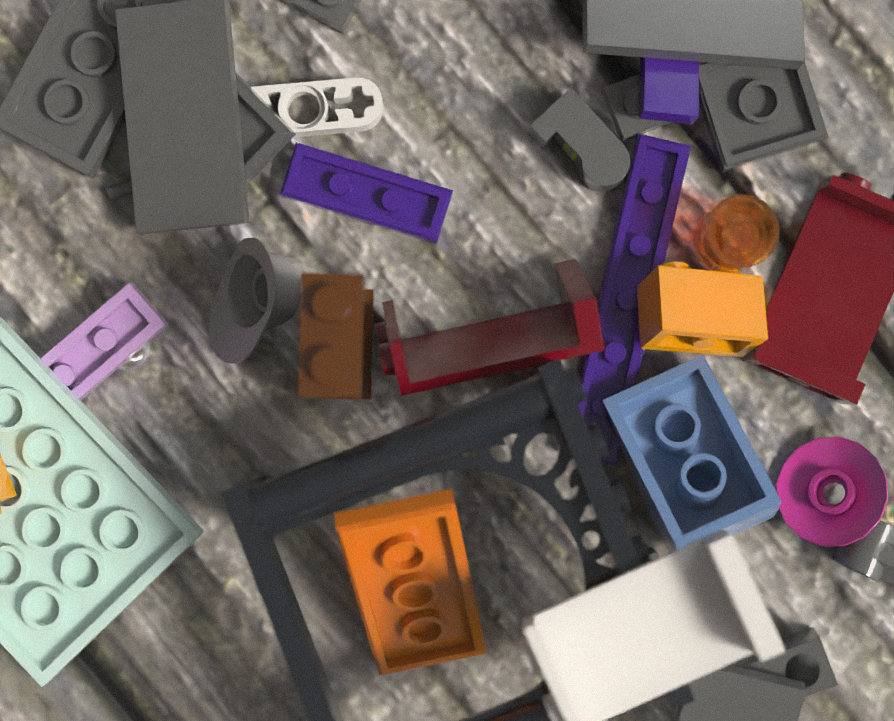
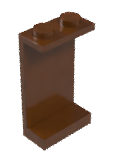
M302 273L298 397L372 400L374 290L364 289V274Z

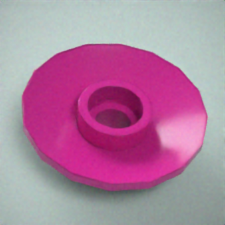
M839 436L816 438L798 447L783 463L776 483V492L782 501L779 510L786 525L802 539L823 547L847 546L866 537L881 521L888 502L887 477L878 458L860 443ZM835 485L843 486L845 490L844 499L837 504L829 503L827 499L829 489Z

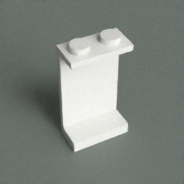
M723 529L523 619V630L526 637L517 640L531 675L543 671L552 694L543 697V701L552 721H604L752 653L763 662L785 652L733 536Z

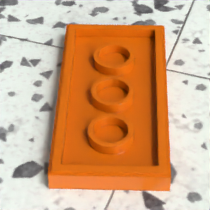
M452 489L334 513L336 532L379 676L487 653Z

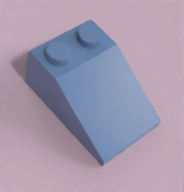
M703 354L602 400L604 409L648 511L669 553L721 529L734 536L776 515L782 501Z

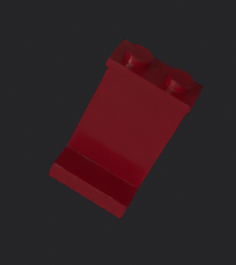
M841 173L839 177L833 174L820 182L766 307L768 339L748 353L743 360L748 364L842 405H857L866 384L856 379L894 293V195H891L889 199L870 191L872 184L869 181L850 173Z
M576 259L554 263L561 304L402 339L393 300L382 302L385 321L375 323L385 378L396 376L400 394L405 396L551 363L559 359L564 360L604 351L596 297Z

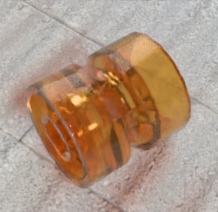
M734 195L723 199L699 219L694 230V248L697 256L711 270L724 267L728 270L745 271L765 261L773 253L779 241V223L775 212L765 201L752 195Z

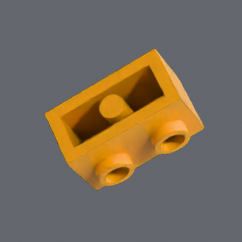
M668 262L657 266L637 286L640 349L744 357L768 339L763 276L741 274L739 269L733 267H721L709 271L690 269V266L683 262Z

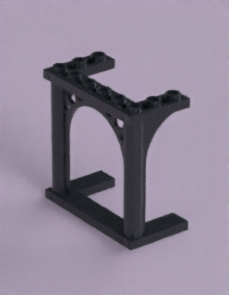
M561 359L529 371L530 378L268 481L265 476L220 492L309 721H344L276 547L273 539L275 535L432 474L451 470H478L513 479L536 492L554 508L570 530L577 545L583 567L585 591L652 561L640 533L631 537L622 515L631 511L630 504L620 480L616 478L608 481L600 459L609 456V452L597 423L595 422L590 425L585 423L578 403L587 400L575 367L564 369ZM543 433L551 434L558 444L557 459L552 468L545 474L539 476L531 475L524 465L526 448L537 435ZM517 434L511 447V460L506 462L497 461L490 453V447L496 445L506 446L503 438ZM477 449V458L463 457L464 453ZM571 461L573 469L569 474L568 483L572 489L577 486V491L572 498L564 499L559 496L555 482L564 474ZM588 506L593 519L580 521ZM593 531L598 534L599 543L596 547L586 548L583 545L582 539L585 533ZM607 554L612 567L596 561ZM544 678L525 693L458 721H552L543 701V697L552 694L546 678ZM690 682L604 721L613 720L663 699L667 701L672 709L695 701L689 686Z

